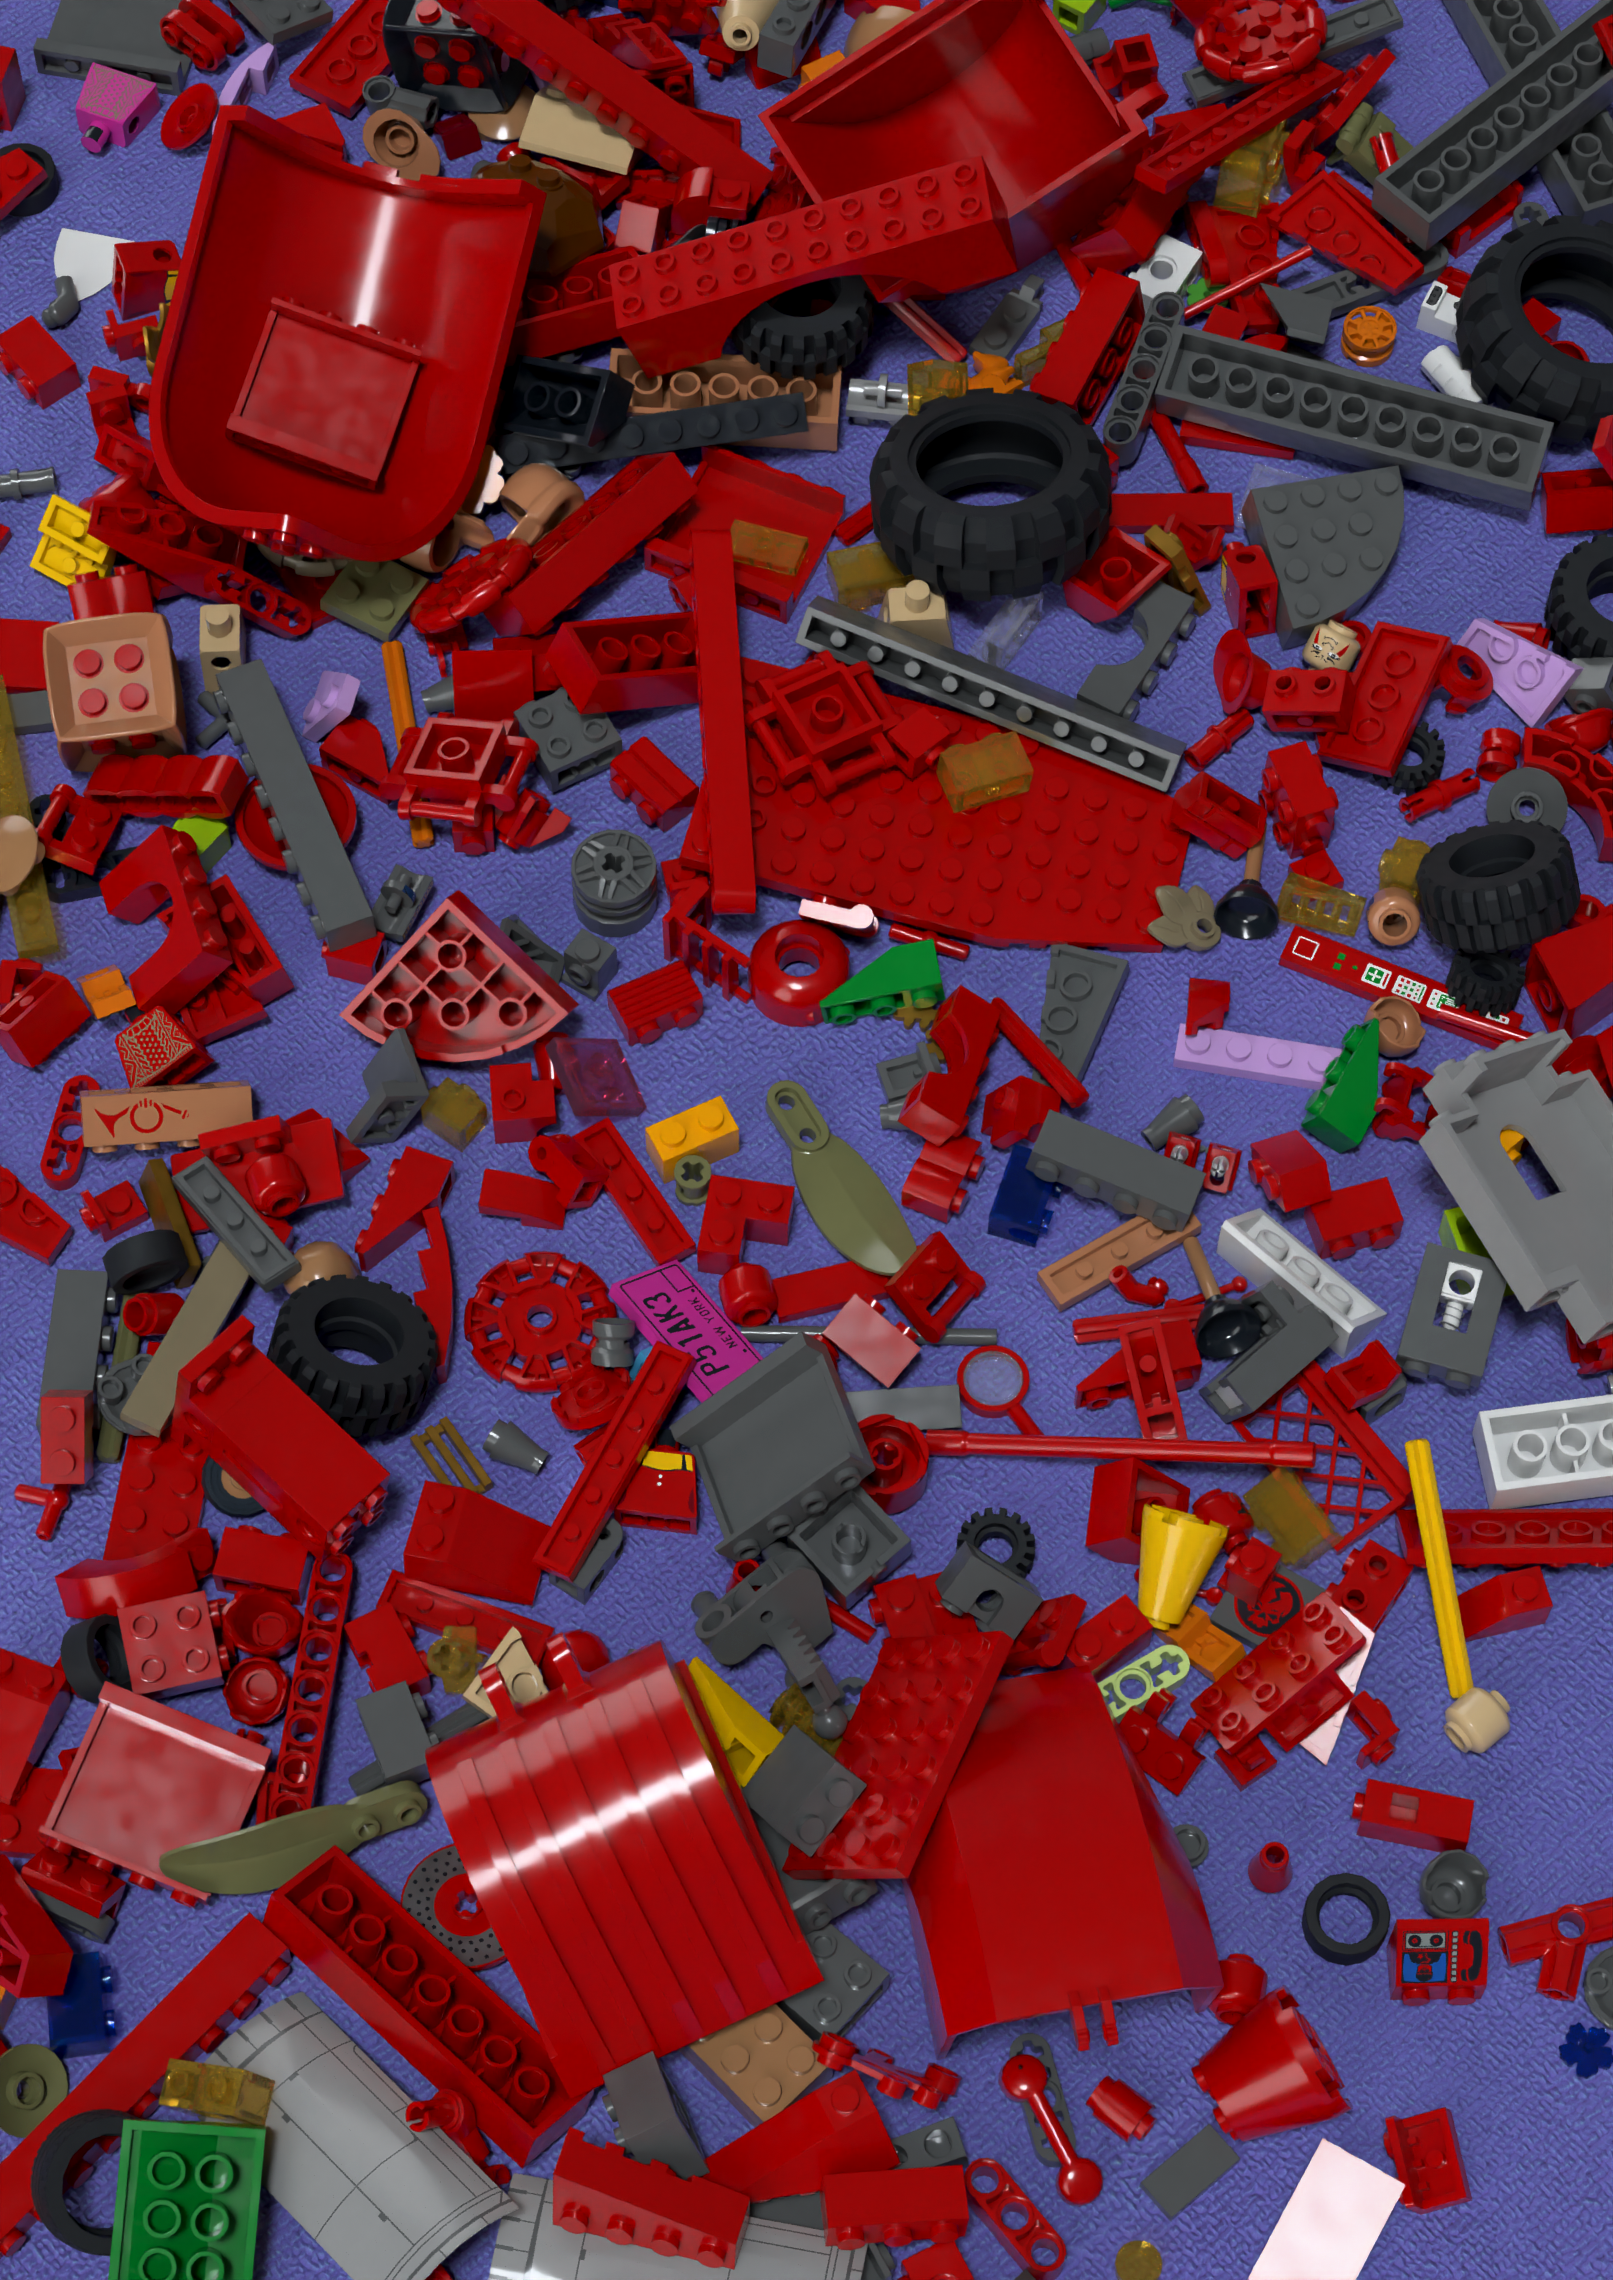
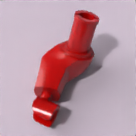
M441 2089L430 2100L414 2101L409 2104L405 2113L406 2122L421 2121L411 2124L409 2126L411 2130L422 2132L439 2127L499 2188V2185L510 2182L511 2176L505 2165L495 2164L488 2166L484 2161L490 2151L476 2128L474 2107L463 2093L454 2089Z

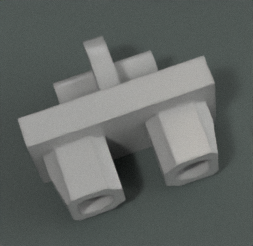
M880 373L879 381L850 378L846 417H852L855 424L868 425L875 419L889 421V424L894 426L905 414L916 416L919 385L888 382V374Z

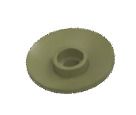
M38 2044L17 2045L0 2056V2129L8 2135L26 2138L67 2097L68 2093L67 2075L62 2062L54 2052ZM20 2083V2084H21V2093H20V2095L17 2097V2087H18V2084Z

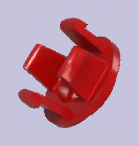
M1453 645L1431 693L1444 686L1452 694L1445 706V711L1462 715L1467 712L1466 709L1471 705L1482 702L1491 694L1493 677L1489 667L1478 654L1467 647ZM1465 663L1474 671L1470 679L1459 670V667Z

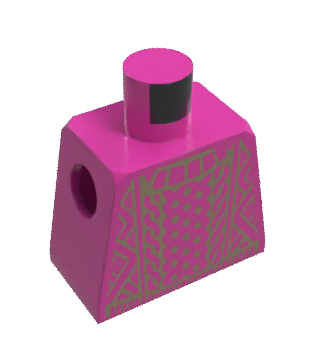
M93 62L75 110L79 130L84 134L81 138L82 145L94 153L100 152L106 142L121 147L129 146L161 109L157 84Z

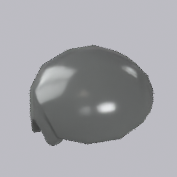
M1461 1849L1443 1851L1427 1864L1421 1874L1419 1881L1421 1903L1434 1919L1472 1918L1487 1901L1486 1883L1489 1878L1488 1871L1476 1855Z

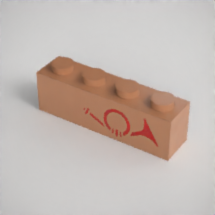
M248 1080L79 1091L82 1140L84 1147H92L94 1153L115 1152L118 1150V1145L135 1144V1149L151 1150L160 1148V1142L177 1141L178 1147L200 1146L198 1134L253 1121L251 1085Z

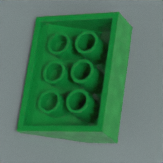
M123 2119L108 2280H252L266 2125Z

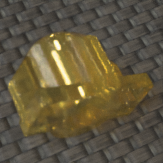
M445 1626L442 1639L435 1641L427 1653L428 1667L432 1673L442 1678L446 1694H464L477 1676V1665H485L489 1659L488 1655L477 1653V1627Z

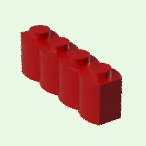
M112 754L100 759L82 794L89 800L122 812V816L130 814L137 817L153 818L163 814L174 818H190L199 815L206 818L221 819L232 814L249 778L239 760L229 755H212L204 759L195 755H177L168 759L154 754L141 755L134 759L125 754Z

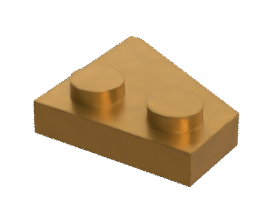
M1156 524L1144 533L1145 546L1172 563V568L1158 581L1195 598L1193 612L1198 617L1203 616L1211 608V604L1184 551L1182 542L1174 533L1170 531L1165 533Z

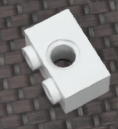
M1164 234L1160 237L1156 245L1153 246L1155 252L1152 257L1141 265L1137 273L1132 271L1128 275L1129 278L1140 281L1145 315L1152 299L1159 293L1166 291L1179 294L1183 300L1188 294V287L1195 284L1200 276L1202 251Z

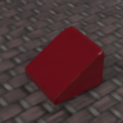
M465 113L436 122L434 127L431 128L441 149L449 160L457 159L482 148L476 123Z

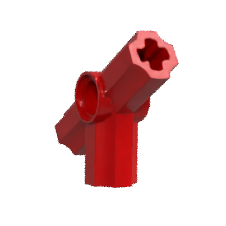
M1613 1897L1579 1906L1567 1904L1558 1908L1556 1912L1499 1927L1498 1935L1504 1959L1509 1967L1542 1959L1536 1992L1541 1993L1546 1998L1558 2001H1575L1586 1947L1613 1940ZM1564 1921L1574 1923L1578 1926L1581 1936L1577 1938L1565 1937L1558 1929V1924Z

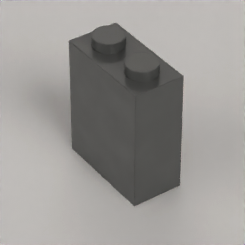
M794 1724L743 1788V1792L749 1806L780 1835L811 1857L866 1788L867 1784L827 1749Z

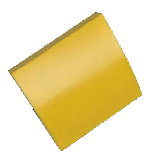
M53 494L38 527V530L43 535L29 566L67 586L70 583L76 582V574L98 570L99 577L110 576L117 550L87 534L90 512L57 494Z

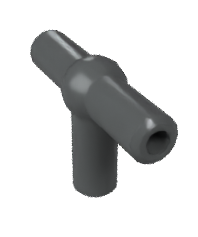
M204 691L198 696L197 701L216 719L197 735L195 740L201 748L207 749L228 730L226 723L231 722L228 713L220 714L214 696L209 691Z

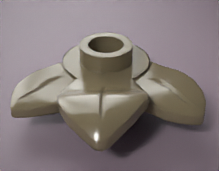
M1171 885L1159 886L1155 889L1158 904L1164 915L1148 925L1147 931L1153 937L1170 947L1177 948L1186 945L1193 951L1209 950L1218 943L1221 937V929L1217 926L1213 917L1214 903L1205 890L1197 885L1192 886L1187 893L1183 889ZM1198 927H1200L1201 929H1203L1206 933L1201 932V931L1198 929Z

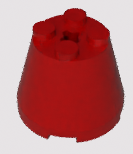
M1286 1985L1273 1990L1261 1999L1198 2059V2065L1191 2068L1204 2093L1208 2092L1212 2099L1218 2103L1219 2106L1212 2109L1214 2116L1225 2134L1230 2133L1234 2141L1241 2139L1245 2142L1335 2119L1353 2109L1349 2098L1345 2099L1339 2092L1345 2085L1314 2027H1311L1304 2014L1300 2015L1296 2009L1299 2007V2004Z

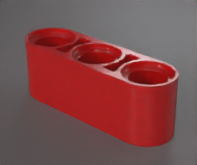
M979 2158L971 2162L966 2168L964 2175L968 2205L1022 2271L1026 2269L1036 2280L1057 2279L1062 2272L1066 2257V2246L1062 2238L998 2162L989 2158ZM978 2176H987L994 2180L997 2187L990 2193H981L974 2189L971 2182ZM1008 2212H1018L1024 2216L1027 2223L1024 2227L1013 2230L1006 2227L1001 2218ZM1038 2248H1047L1055 2254L1057 2260L1050 2266H1042L1033 2260L1031 2254Z

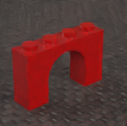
M165 825L159 826L99 882V886L108 914L138 925L165 900L172 897L173 919L164 943L128 978L139 1010L149 1012L154 1007L162 1005L175 1015L231 965L233 960L228 947V939L223 932L217 914V906L212 899L207 884V875L202 868L196 850V842L188 833Z

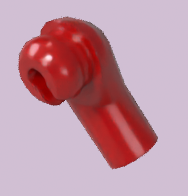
M1124 1265L1116 1266L1109 1274L1111 1283L1124 1299L1129 1302L1155 1307L1165 1301L1164 1296L1169 1292V1286L1163 1279L1151 1277L1147 1285L1139 1283Z

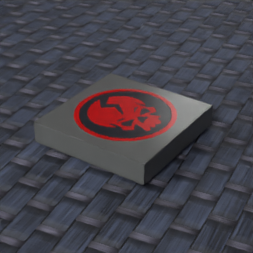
M1279 1565L1276 1577L1255 1608L1226 1591L1212 1613L1210 1621L1214 1626L1239 1642L1255 1649L1274 1631L1278 1630L1303 1609L1307 1603L1311 1602L1320 1593L1325 1592L1326 1589Z

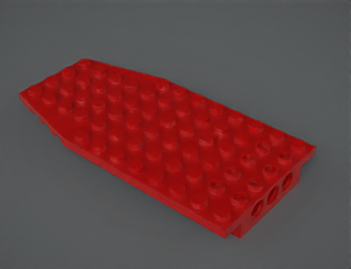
M740 656L744 716L750 710L765 704L756 691L755 681L765 676L773 678L791 669ZM885 693L884 695L895 712L901 713L905 719L924 706L933 715H938L945 721L951 732L947 757L937 767L933 769L930 767L926 768L912 780L897 765L887 769L880 767L838 786L836 792L823 796L819 792L811 772L802 775L792 784L783 785L776 775L777 767L755 732H750L745 726L756 885L813 899L814 895L830 897L838 900V905L848 909H852L858 904H864L871 908L875 916L995 947H1009V943L1029 944V948L1046 949L1047 945L1068 944L1087 949V946L1107 947L1108 951L1161 953L1164 943L1157 940L1147 931V927L1151 922L1164 915L1158 904L1155 889L1165 885L1178 887L1191 835L1189 831L1181 830L1176 823L1170 820L1173 797L1147 784L986 719ZM777 719L769 721V726L790 759H795L794 753L781 734V725ZM868 745L830 762L826 766L831 772L874 751ZM702 780L679 856V865L709 872L704 781Z

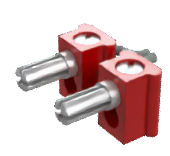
M1169 1132L1163 1156L1195 1168L1198 1153L1205 1151L1207 1156L1202 1172L1206 1173L1202 1187L1225 1194L1227 1191H1232L1242 1150L1210 1142L1209 1147L1205 1148V1146H1201V1139L1177 1132ZM1216 1173H1218L1217 1178L1224 1175V1179L1221 1181L1214 1179Z

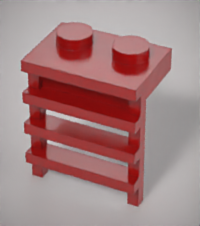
M697 878L688 889L683 888L677 893L672 902L671 909L662 918L664 959L670 963L675 957L679 960L682 959L690 974L696 970L703 975V985L710 989L715 983L722 988V997L727 1001H730L735 996L745 1004H748L752 999V995L739 987L738 964L747 969L751 964V959L709 931L712 928L711 887ZM701 939L704 941L701 944L702 961H700L699 942ZM719 951L724 954L721 957L722 975L719 973Z

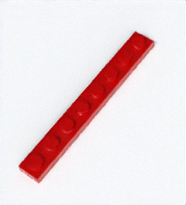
M1315 58L1295 74L1289 72L1283 75L1280 80H1275L1136 165L1134 178L1148 185L1150 189L1156 192L1168 193L1341 86L1344 72Z

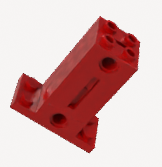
M241 1315L178 1371L171 1438L182 1448L193 1440L307 1550L322 1562L331 1553L335 1556L341 1554L353 1541L352 1533L362 1524L366 1527L371 1526L385 1510L383 1503L389 1494L386 1490L390 1473L252 1344L255 1326L245 1316Z

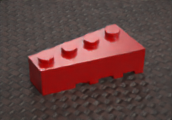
M569 2126L553 2173V2225L561 2226L564 2230L574 2234L585 2232L605 2237L618 2245L633 2244L649 2248L662 2256L671 2257L677 2255L697 2260L702 2265L710 2268L725 2267L735 2270L749 2224L750 2196L696 2175L688 2177L687 2181L678 2178L672 2169L668 2168V2164L655 2159H651L649 2164L639 2163L623 2156L624 2147L607 2141L603 2149L583 2141L585 2132Z

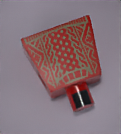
M137 1004L126 1008L124 1014L130 1026L116 1036L115 1044L130 1088L184 1084L215 1061L213 1056L187 1026L162 1005L154 1007L149 1012L139 1010Z

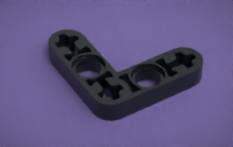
M43 794L34 798L28 806L29 821L35 828L39 826L43 818V811L47 810L51 803V794ZM65 812L52 834L54 839L61 842L69 829ZM138 846L105 852L97 868H107L112 871ZM43 857L42 861L37 864L43 892L51 902L68 903L103 896L99 882L92 881L87 873L47 857ZM61 868L64 887H56L53 869Z

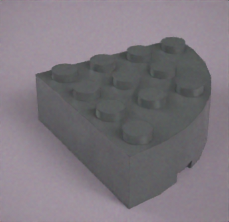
M1399 465L1250 490L1241 514L1250 544H1257L1262 547L1278 579L1276 629L1283 650L1306 644L1314 628L1319 624H1328L1330 620L1338 623L1348 621L1359 612L1375 592L1398 547L1404 521V489Z

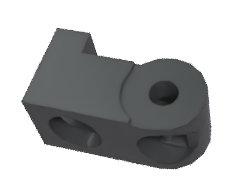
M609 1517L573 1583L549 1573V1583L585 1605L623 1553V1530L621 1525L615 1519Z
M953 2116L891 2139L901 2162L900 2166L892 2170L963 2165V2168L969 2166Z

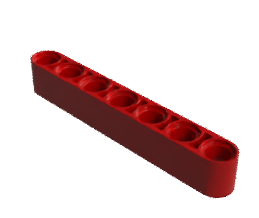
M343 1552L338 1556L331 1553L322 1562L316 1558L313 1565L270 1800V1820L286 1814L314 1808L345 1635L343 1625L347 1623L353 1590L352 1562ZM330 1573L342 1576L338 1581H328L323 1577ZM328 1612L336 1617L330 1621H322L316 1616ZM315 1652H323L329 1656L322 1661H315L309 1658ZM308 1692H316L322 1696L316 1701H307L302 1698ZM301 1732H308L315 1736L308 1742H300L294 1738ZM292 1773H301L308 1777L301 1783H292L286 1779Z

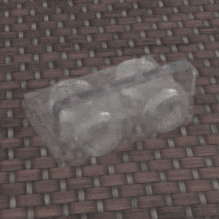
M1040 591V594L1015 600L1007 599L969 649L968 656L1005 670L1042 620L1044 593Z

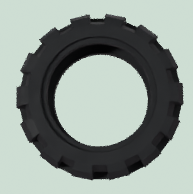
M1555 215L1546 220L1543 226L1537 220L1520 226L1504 234L1499 242L1487 248L1475 266L1461 294L1455 314L1457 322L1455 336L1463 369H1473L1471 385L1486 405L1495 402L1504 410L1553 422L1552 442L1573 446L1580 442L1582 438L1588 437L1593 445L1600 418L1613 415V363L1583 361L1554 348L1530 324L1522 307V302L1528 301L1532 297L1535 299L1553 298L1569 301L1595 313L1613 329V224L1600 220L1593 226L1581 223L1580 216Z
M993 388L966 390V396L949 399L946 395L923 403L918 415L911 416L905 414L890 428L873 459L869 475L873 530L881 542V548L904 576L913 574L916 580L927 583L930 591L940 595H944L949 590L962 593L964 600L991 602V596L1011 594L1013 600L1040 594L1042 585L1049 582L1060 585L1079 573L1085 560L1092 559L1109 529V517L1112 513V471L1109 468L1108 453L1092 426L1085 424L1077 411L1061 401L1052 405L1043 401L1040 393L1015 389L1013 394L994 393ZM983 482L1015 483L1040 491L1027 499L997 506L967 505L942 497L960 487Z

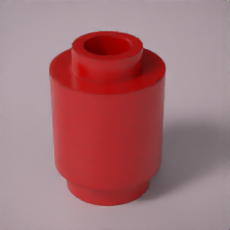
M176 1293L137 1294L129 1299L124 1306V1324L130 1331L139 1336H165L182 1308L184 1301Z
M1109 2075L1098 2084L1086 2102V2105L1093 2110L1092 2116L1127 2143L1134 2137L1142 2141L1157 2121L1152 2116L1155 2109L1154 2104L1123 2080L1118 2079L1115 2081Z

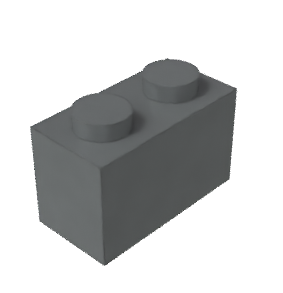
M405 1680L355 1699L359 1717L386 1786L405 1780L418 1783L430 1778L425 1750L439 1743L435 1731L426 1733L421 1719L428 1717L420 1693L417 1692L411 1695Z

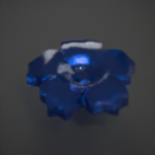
M1579 2022L1576 2025H1570L1565 2036V2041L1568 2044L1559 2046V2058L1568 2067L1576 2064V2076L1588 2079L1590 2076L1598 2073V2067L1604 2070L1610 2069L1613 2063L1612 2048L1605 2045L1611 2036L1604 2027L1596 2028L1592 2026L1586 2032L1583 2025Z

